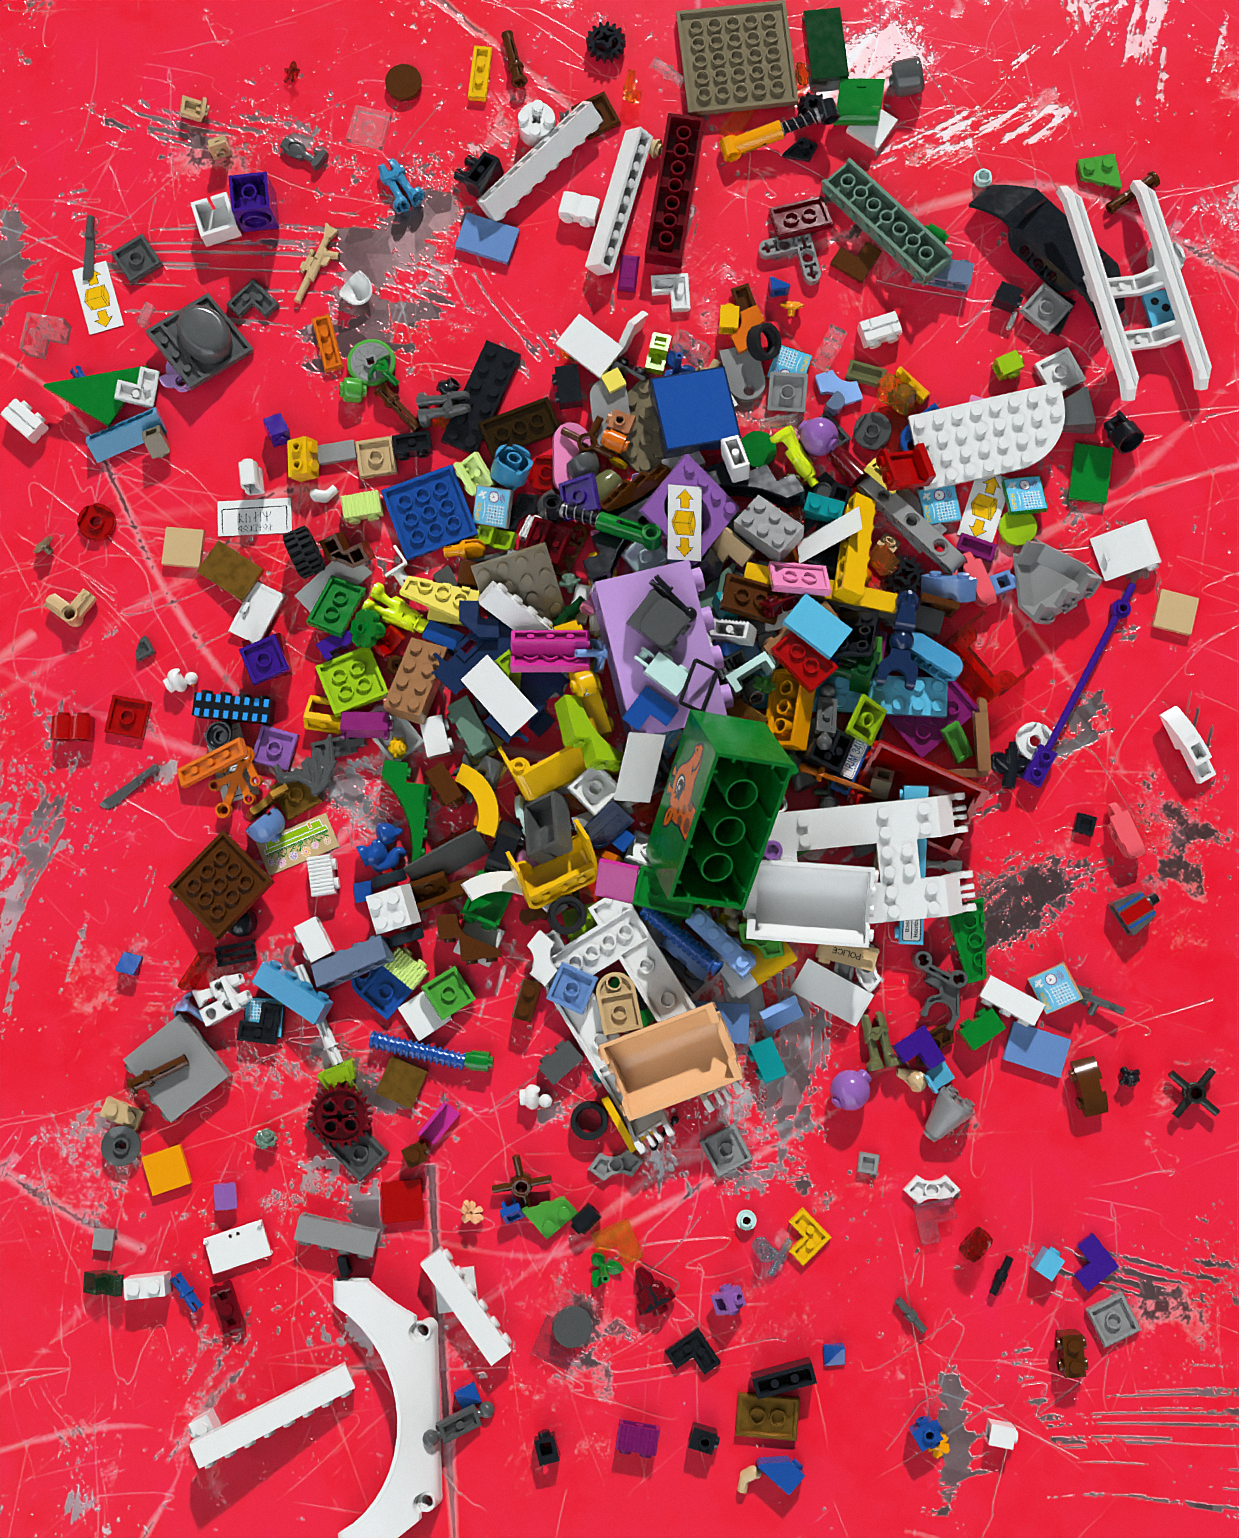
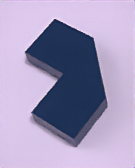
M459 600V622L472 631L473 635L479 640H498L499 619H479V601Z

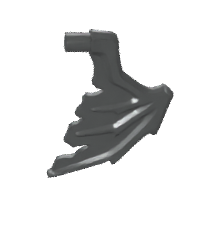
M329 734L324 740L326 747L324 756L322 749L317 747L311 752V759L307 756L301 762L302 771L296 768L291 772H283L279 764L273 766L272 769L278 783L283 785L284 783L288 784L298 781L310 788L311 795L318 796L331 784L330 778L337 764L334 756L332 735Z

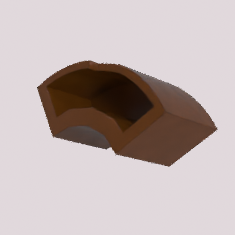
M1094 1056L1070 1061L1068 1075L1070 1081L1074 1082L1077 1093L1075 1101L1078 1110H1082L1085 1117L1108 1112L1107 1093L1101 1089L1099 1079L1103 1078Z

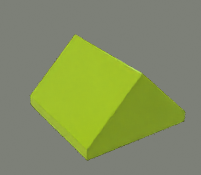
M862 694L844 732L856 740L872 746L887 710L867 695Z

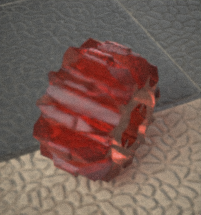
M976 1227L960 1243L959 1251L967 1260H970L972 1263L976 1262L991 1247L993 1238L986 1230Z

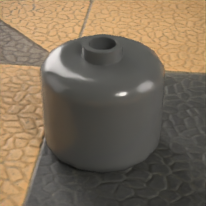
M919 56L896 60L892 63V75H889L888 78L890 87H894L897 97L902 98L924 91V75Z

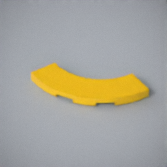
M462 763L455 782L469 790L476 800L479 810V821L476 831L496 838L500 815L495 793L480 773Z

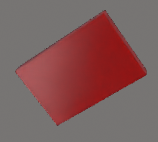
M792 631L769 650L809 694L839 668L831 658L829 660Z

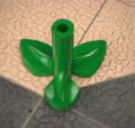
M389 354L384 355L376 360V364L371 366L368 372V380H370L371 375L375 371H380L396 387L400 382L389 371L386 361L391 356Z
M593 1253L591 1256L592 1265L599 1267L591 1275V1282L594 1288L609 1281L608 1273L615 1275L624 1270L622 1265L614 1260L604 1264L605 1256L601 1253Z

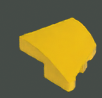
M902 366L896 370L894 377L909 388L906 394L919 405H922L930 395V392Z

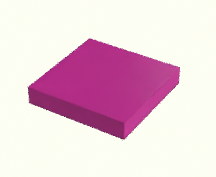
M600 858L595 895L632 903L637 885L639 866Z

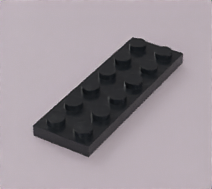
M486 340L463 390L469 392L470 399L459 402V404L471 405V411L450 419L441 438L442 443L470 455L473 452L479 451L484 439L477 424L495 416L521 359V354Z

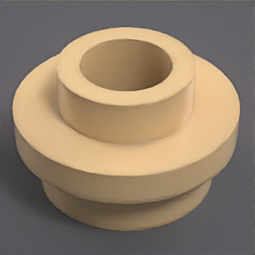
M652 139L648 154L654 159L662 153L663 145L660 139Z

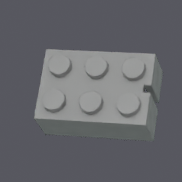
M757 495L747 506V510L745 509L734 520V533L773 561L782 562L803 539L804 526L760 495Z

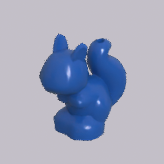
M378 822L376 825L377 839L373 840L368 846L359 845L356 847L365 867L370 865L374 871L380 874L382 871L388 869L394 871L397 868L399 857H405L406 851L402 847H395L388 853L387 845L395 842L397 836L403 833L401 828H395L390 823Z

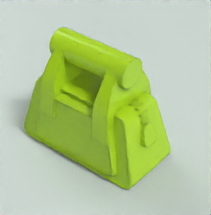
M350 1058L325 1069L317 1075V1078L327 1090H329L330 1083L336 1087L338 1081H340L341 1085L348 1082L349 1088H352L356 1084L355 1079L357 1077L355 1060Z

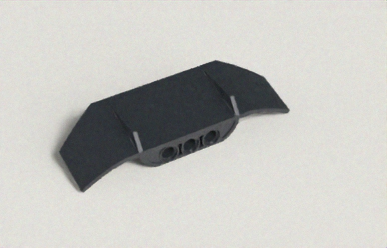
M991 185L969 203L970 208L992 214L1010 228L1008 243L1011 251L1053 290L1067 292L1076 289L1090 306L1099 329L1102 330L1094 302L1090 300L1083 280V276H1085L1067 217L1038 189L1014 185ZM1097 245L1107 278L1121 277L1119 265ZM1124 298L1114 299L1119 315L1125 310Z

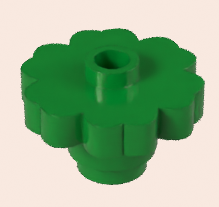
M361 609L355 614V619L351 621L350 633L353 634L352 642L357 647L371 648L376 644L377 640L382 639L385 635L386 628L380 622V615L374 610Z

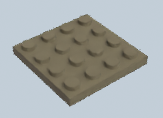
M648 379L645 381L640 380L627 393L630 415L636 416V423L632 430V440L627 451H623L622 454L616 453L636 473H641L642 471L650 473L664 459L658 435V422L653 413L648 391Z
M545 542L471 566L480 595L492 581L497 584L500 582L507 587V592L512 596L514 594L519 596L525 606H532L538 612L537 615L542 619L546 617L549 620L558 617L564 611L565 604ZM485 609L487 617H491L493 614Z

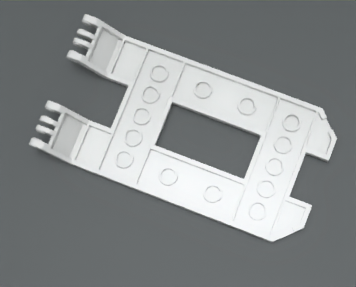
M965 792L926 798L780 812L777 815L768 840L778 841L782 846L783 853L777 860L798 862L797 851L876 843L880 882H874L875 897H871L870 904L874 905L873 917H869V924L946 917L977 910L975 903L962 904V898L975 897V892L961 893L962 890L974 889L973 883L960 885V879L973 877L972 870L921 878L917 839L969 832L968 825L954 826V820L967 819V814L953 815V812L967 810L966 806L958 805L957 807H952V800H964ZM748 900L745 909L743 910V916L746 919L748 912Z
M603 898L590 906L588 909L598 925L567 945L560 934L554 930L546 934L555 942L551 958L557 969H559L562 962H565L594 975L619 959L657 1022L696 1008L631 903ZM556 974L549 981V983L546 986H544L548 993L555 979ZM594 990L583 1015L554 1002L623 1116L620 1109L623 1095L621 1092L618 1093L615 1087L616 1078L614 1073L611 1074L609 1072L608 1066L604 1060L600 1059L597 1052L600 1044L619 1038L621 1034L603 1035ZM739 1081L731 1083L737 1095L744 1092ZM726 1086L700 1095L709 1113L715 1110L714 1104L708 1097L710 1094L714 1093L721 1106L725 1104V1101L719 1089H721L728 1101L732 1100L733 1097ZM665 1109L629 1121L627 1116H623L633 1143L640 1154L647 1151L646 1146L640 1139L641 1136H646L651 1147L657 1145L651 1135V1130L659 1143L664 1141L662 1134L657 1128L661 1124L668 1136L671 1137L676 1134Z

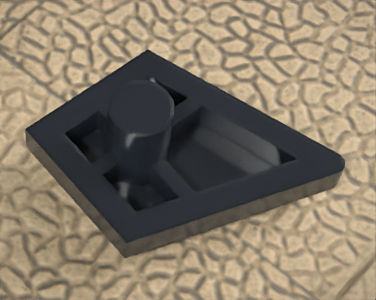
M801 137L782 154V157L810 162L818 144Z

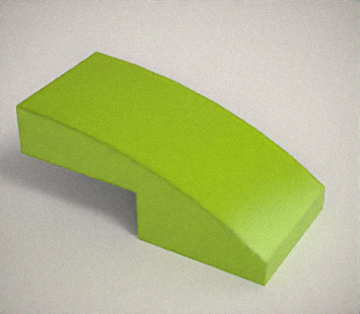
M653 332L645 364L646 372L663 375L672 336Z
M479 524L477 528L478 535L474 539L483 541L486 547L508 552V549H514L518 535L515 532L498 530L493 526Z

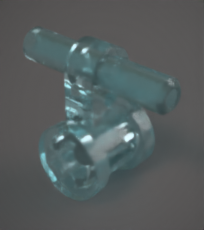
M758 1237L753 1241L752 1249L760 1261L766 1263L774 1260L768 1270L770 1276L774 1277L781 1264L785 1263L788 1257L787 1253L793 1241L786 1238L780 1250L773 1248L765 1237Z

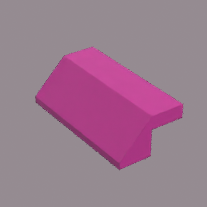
M511 630V672H581L590 670V657H575L574 655L576 649H590V630Z

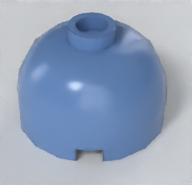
M276 806L245 830L254 841L258 843L272 841L275 843L283 836L281 832L285 828V818Z

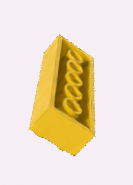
M574 620L555 626L554 630H583V627ZM591 661V662H590V670L593 671V669H594V662ZM567 672L570 681L576 672ZM600 683V688L596 694L581 697L591 724L604 739L611 736L614 724L611 716L607 717L608 705L605 698L601 699L602 687Z

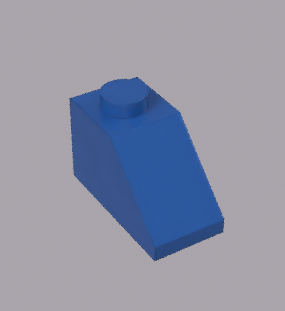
M788 1456L759 1457L756 1460L758 1468L788 1495L793 1492L805 1477L803 1465L796 1458L792 1460Z

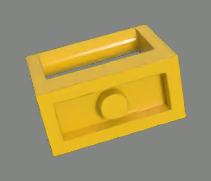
M310 695L303 715L304 728L341 734V716L335 717V715L313 712L314 703L330 705L328 698Z

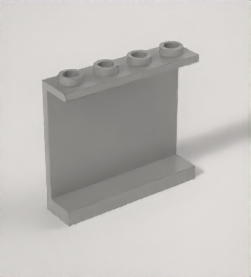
M185 1013L176 1016L123 1059L126 1070L136 1077L142 1074L144 1070L151 1071L183 1054L187 1056L190 1063L189 1066L155 1081L152 1087L147 1086L143 1088L150 1095L149 1100L161 1109L162 1117L171 1123L177 1121L179 1116L222 1081L229 1079L233 1075Z

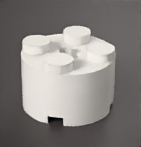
M535 100L525 105L518 114L520 137L530 147L538 144L556 127L553 110L541 100Z

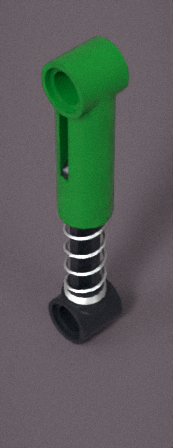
M556 493L547 494L543 498L545 516L550 520L566 517L567 519H574L575 522L582 521L583 524L588 523L592 527L595 526L597 531L643 544L644 548L650 551L659 549L662 544L661 529L656 524L644 525L605 512L595 514L593 511H585V508L583 510L578 509L577 506H569V503H565Z

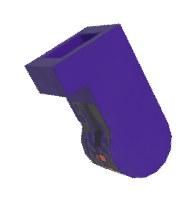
M348 630L345 631L342 638L331 635L316 644L326 662L334 659L332 655L340 650L352 647V634Z

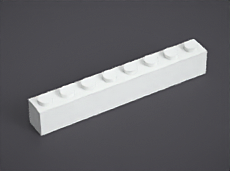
M582 101L476 201L489 219L494 221L503 219L510 208L517 206L519 200L533 190L532 187L535 184L542 182L550 170L556 169L563 158L570 156L576 146L584 143L586 137L599 128V124L603 122V119L592 102Z
M641 126L625 131L585 267L597 276L610 274L614 271L653 136Z
M343 1362L191 1440L189 1446L198 1468L200 1469L204 1466L205 1469L210 1468L217 1463V1459L223 1456L225 1459L237 1453L236 1450L242 1446L248 1448L257 1442L256 1439L262 1436L267 1438L276 1433L275 1429L281 1426L284 1428L289 1427L295 1423L296 1418L300 1416L306 1418L315 1412L314 1409L319 1406L325 1408L334 1402L333 1399L339 1396L344 1398L353 1393L352 1389L355 1388V1384L346 1363Z

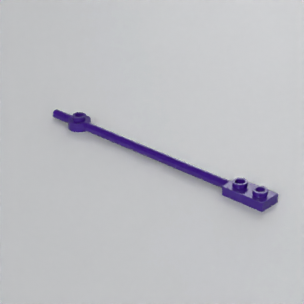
M1129 583L1122 598L1110 605L1109 611L1112 617L1046 745L1039 744L1021 777V779L1037 788L1041 787L1057 756V753L1052 751L1119 619L1127 617L1131 612L1129 600L1136 588L1135 584ZM1120 605L1123 606L1124 611L1120 610Z

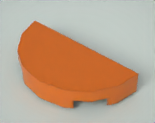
M602 848L597 849L595 852L601 858L624 863L621 857Z

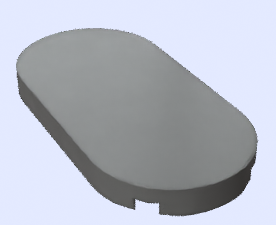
M601 379L593 385L590 391V404L593 423L597 416L604 419L595 436L598 444L604 447L600 442L605 429H607L608 424L605 421L609 412L613 413L614 409L630 415L626 388L623 387L609 394ZM619 419L616 420L618 423H622V422H623V421H621V420H619ZM632 432L628 439L630 442L632 440Z

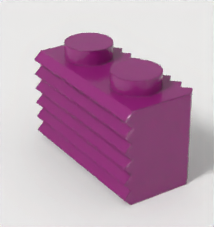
M619 1419L616 1450L626 1455H630L631 1452L639 1453V1456L644 1458H651V1455L656 1456L660 1426Z

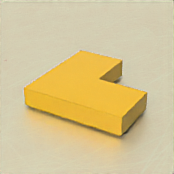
M802 1207L788 1221L802 1235L788 1251L804 1266L832 1237Z

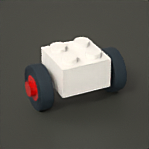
M388 869L382 871L381 875L373 877L371 879L373 889L384 887L387 890L366 896L376 935L396 929L402 930L388 938L392 948L402 945L403 948L414 945V941L424 938L422 928L406 929L408 925L421 922L411 885L405 884L395 887L398 882L407 879L406 872L403 869L395 871Z

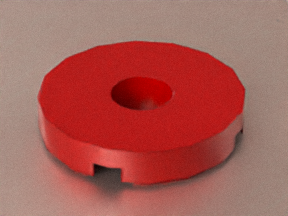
M552 455L538 456L533 461L528 476L529 482L539 492L546 493L550 489L555 492L558 489L553 484ZM546 469L552 472L549 478H544L541 475Z
M94 503V505L86 506L81 510L78 515L77 525L83 536L97 542L106 540L114 533L117 521L115 514L110 508L104 504ZM101 518V524L94 527L92 524L93 520Z

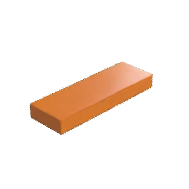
M330 314L312 318L325 372L343 369L344 366Z

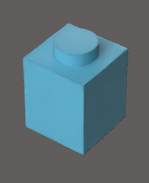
M1042 1246L1030 1266L1053 1281L1065 1260L1060 1258L1062 1253L1052 1246L1049 1249Z

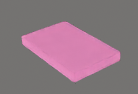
M769 561L768 570L772 591L830 596L831 587L826 566Z

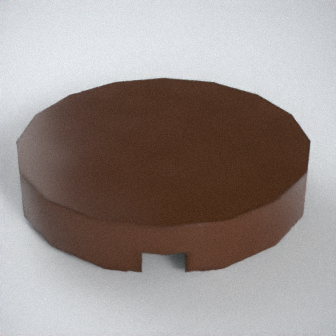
M409 64L396 65L386 75L385 84L387 91L392 98L398 101L413 100L422 90L420 73Z

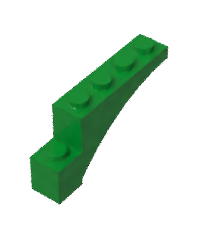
M384 760L381 781L387 783L403 809L410 833V863H413L425 855V848H422V842L427 837V829L424 828L425 821L429 820L430 810L426 808L427 801H431L432 790H429V785L406 782V779H410L411 768H408V763Z

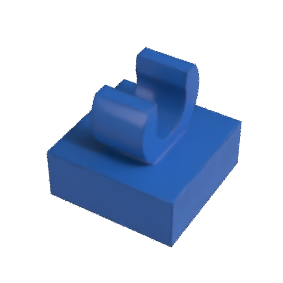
M514 1197L511 1198L513 1204L507 1207L504 1201L501 1203L503 1209L500 1210V1214L506 1224L525 1217L522 1207Z

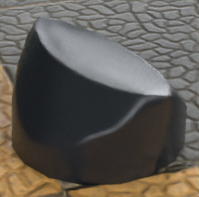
M229 721L214 722L207 728L205 733L206 743L213 750L232 741L233 729Z

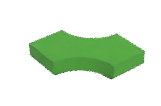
M747 921L738 923L742 944H752L758 947L764 959L784 956L782 941L746 939Z

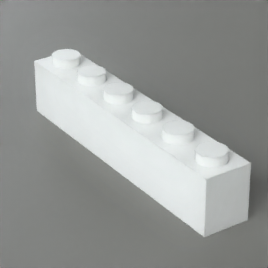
M440 1246L423 1259L420 1265L492 1366L511 1351L512 1340L506 1332L503 1334L499 1329L501 1325L494 1315L491 1317L487 1312L489 1308L483 1299L479 1300L476 1297L475 1293L477 1290L471 1282L466 1283L463 1278L465 1273L459 1265H454L452 1262L453 1256L447 1248L444 1250Z

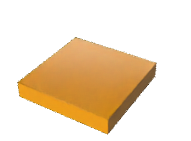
M182 1144L141 1157L152 1196L193 1182Z

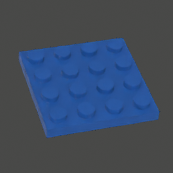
M452 464L381 490L407 561L478 535Z

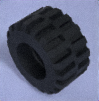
M305 525L283 534V542L298 574L303 579L325 570V562L310 530Z

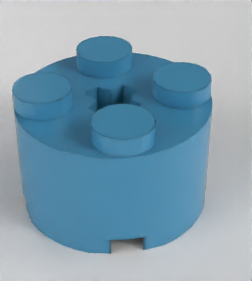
M507 444L501 445L496 451L491 466V479L507 487L509 490H516L518 487L523 486L528 479L533 465V460L530 458L531 454L519 445L513 444L512 447L507 446Z

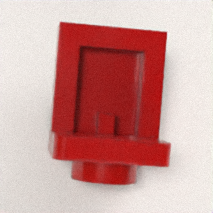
M389 625L384 637L377 640L373 647L379 655L386 657L394 654L406 637L394 625Z

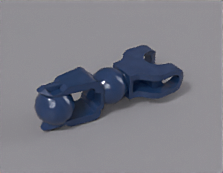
M908 590L900 592L895 599V606L898 612L893 625V633L889 638L891 649L889 656L884 658L877 667L876 685L884 686L888 674L892 671H898L904 676L905 689L913 691L916 685L918 668L910 657V650L914 645L912 633L915 629V612L919 609L920 599L915 592Z

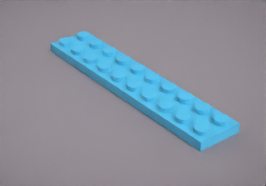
M757 670L753 673L752 677H754L758 673H760L762 677H766L767 675L763 670ZM831 674L816 688L812 712H816L817 698L821 696V687L826 683H830L836 689V693L832 698L838 699L837 713L853 714L862 694L849 691V679L832 676ZM875 675L867 696L886 709V715L947 717L948 682L944 683L937 678L917 677L915 688L913 691H909L904 687V676H887L884 686H877ZM763 693V701L759 704H751V706L755 709L766 710L769 693Z

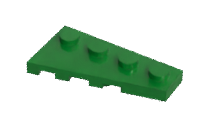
M984 897L962 902V904L975 903L977 910L947 916L962 971L968 977L967 984L987 979L984 934L985 914L983 912Z

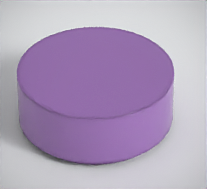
M775 840L768 841L764 852L765 858L768 860L779 859L783 853L781 844Z

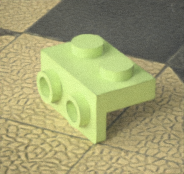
M473 452L462 462H455L453 464L456 469V475L462 479L466 492L471 496L476 495L477 485L493 487L497 484L495 480L491 479L490 471L479 452Z

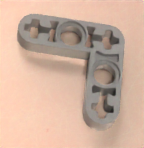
M810 234L780 241L775 237L760 243L758 254L762 259L769 260L796 253L805 283L816 285L819 282L821 270ZM800 238H803V240L806 241V243H805V248H806V249H804V250H803V243H802V242H799V241H800ZM788 242L790 247L782 249L780 243ZM764 247L770 249V252L767 253L766 250H764ZM808 254L812 256L813 260L805 262L802 257ZM811 267H812V274H813V275H816V276H815V279H812V277L809 276V274H810V269H809V268H811Z

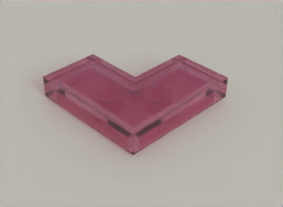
M949 1197L913 1205L921 1245L941 1242L938 1222L957 1219L954 1199Z
M546 1314L530 1355L567 1371L575 1349L567 1348L557 1342L552 1333L554 1317Z

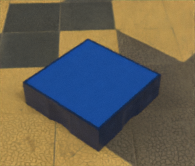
M725 366L650 378L648 391L653 413L658 422V435L664 459L684 456L685 454H692L702 450L712 451L721 449V440L738 435L741 439Z

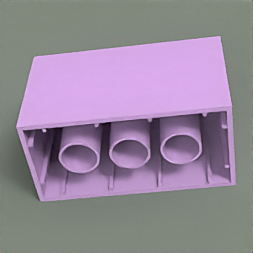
M689 560L594 582L590 590L602 642L607 644L608 647L607 662L621 719L645 686L679 710L667 726L650 715L641 728L636 730L622 719L626 739L629 732L660 734L684 728L690 711L689 708L679 704L682 690L676 697L672 696L643 673L646 668L634 659L635 655L638 656L642 651V646L654 655L658 652L663 654L660 649L626 624L652 589L655 590L649 582L653 579L658 583L654 578L657 574L669 586H673L672 592L686 606L693 607L697 612L696 619L688 623L691 626L688 631L676 638L678 643L674 649L666 651L673 658L672 662L677 666L681 664L690 670L693 660L697 658L716 667L718 670L724 668L720 646L710 647L707 635L710 630L715 629L712 611L709 606L701 608L698 598L700 592L705 591L703 574L700 567L691 569ZM647 656L644 662H646L649 665V663L652 661V658ZM696 663L683 702L701 709L715 671ZM717 676L704 712L727 716L726 709L734 707L733 696L729 684L720 686Z

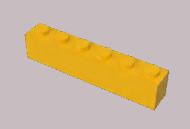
M857 492L849 498L848 505L845 506L844 515L859 507L862 529L840 541L833 597L852 605L859 599H862L865 594L864 586L868 575L866 571L870 560L869 549L872 545L871 533L874 529L873 518L876 514V501Z

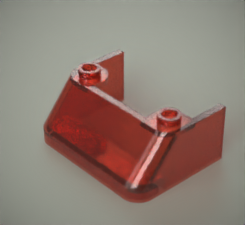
M982 610L941 645L958 655L962 660V672L956 680L975 702L977 698L982 697L986 699L987 706H989L1033 671L1034 668L1031 666L1017 678L1008 670H1003L994 676L970 647L977 639V632L972 625L986 613Z

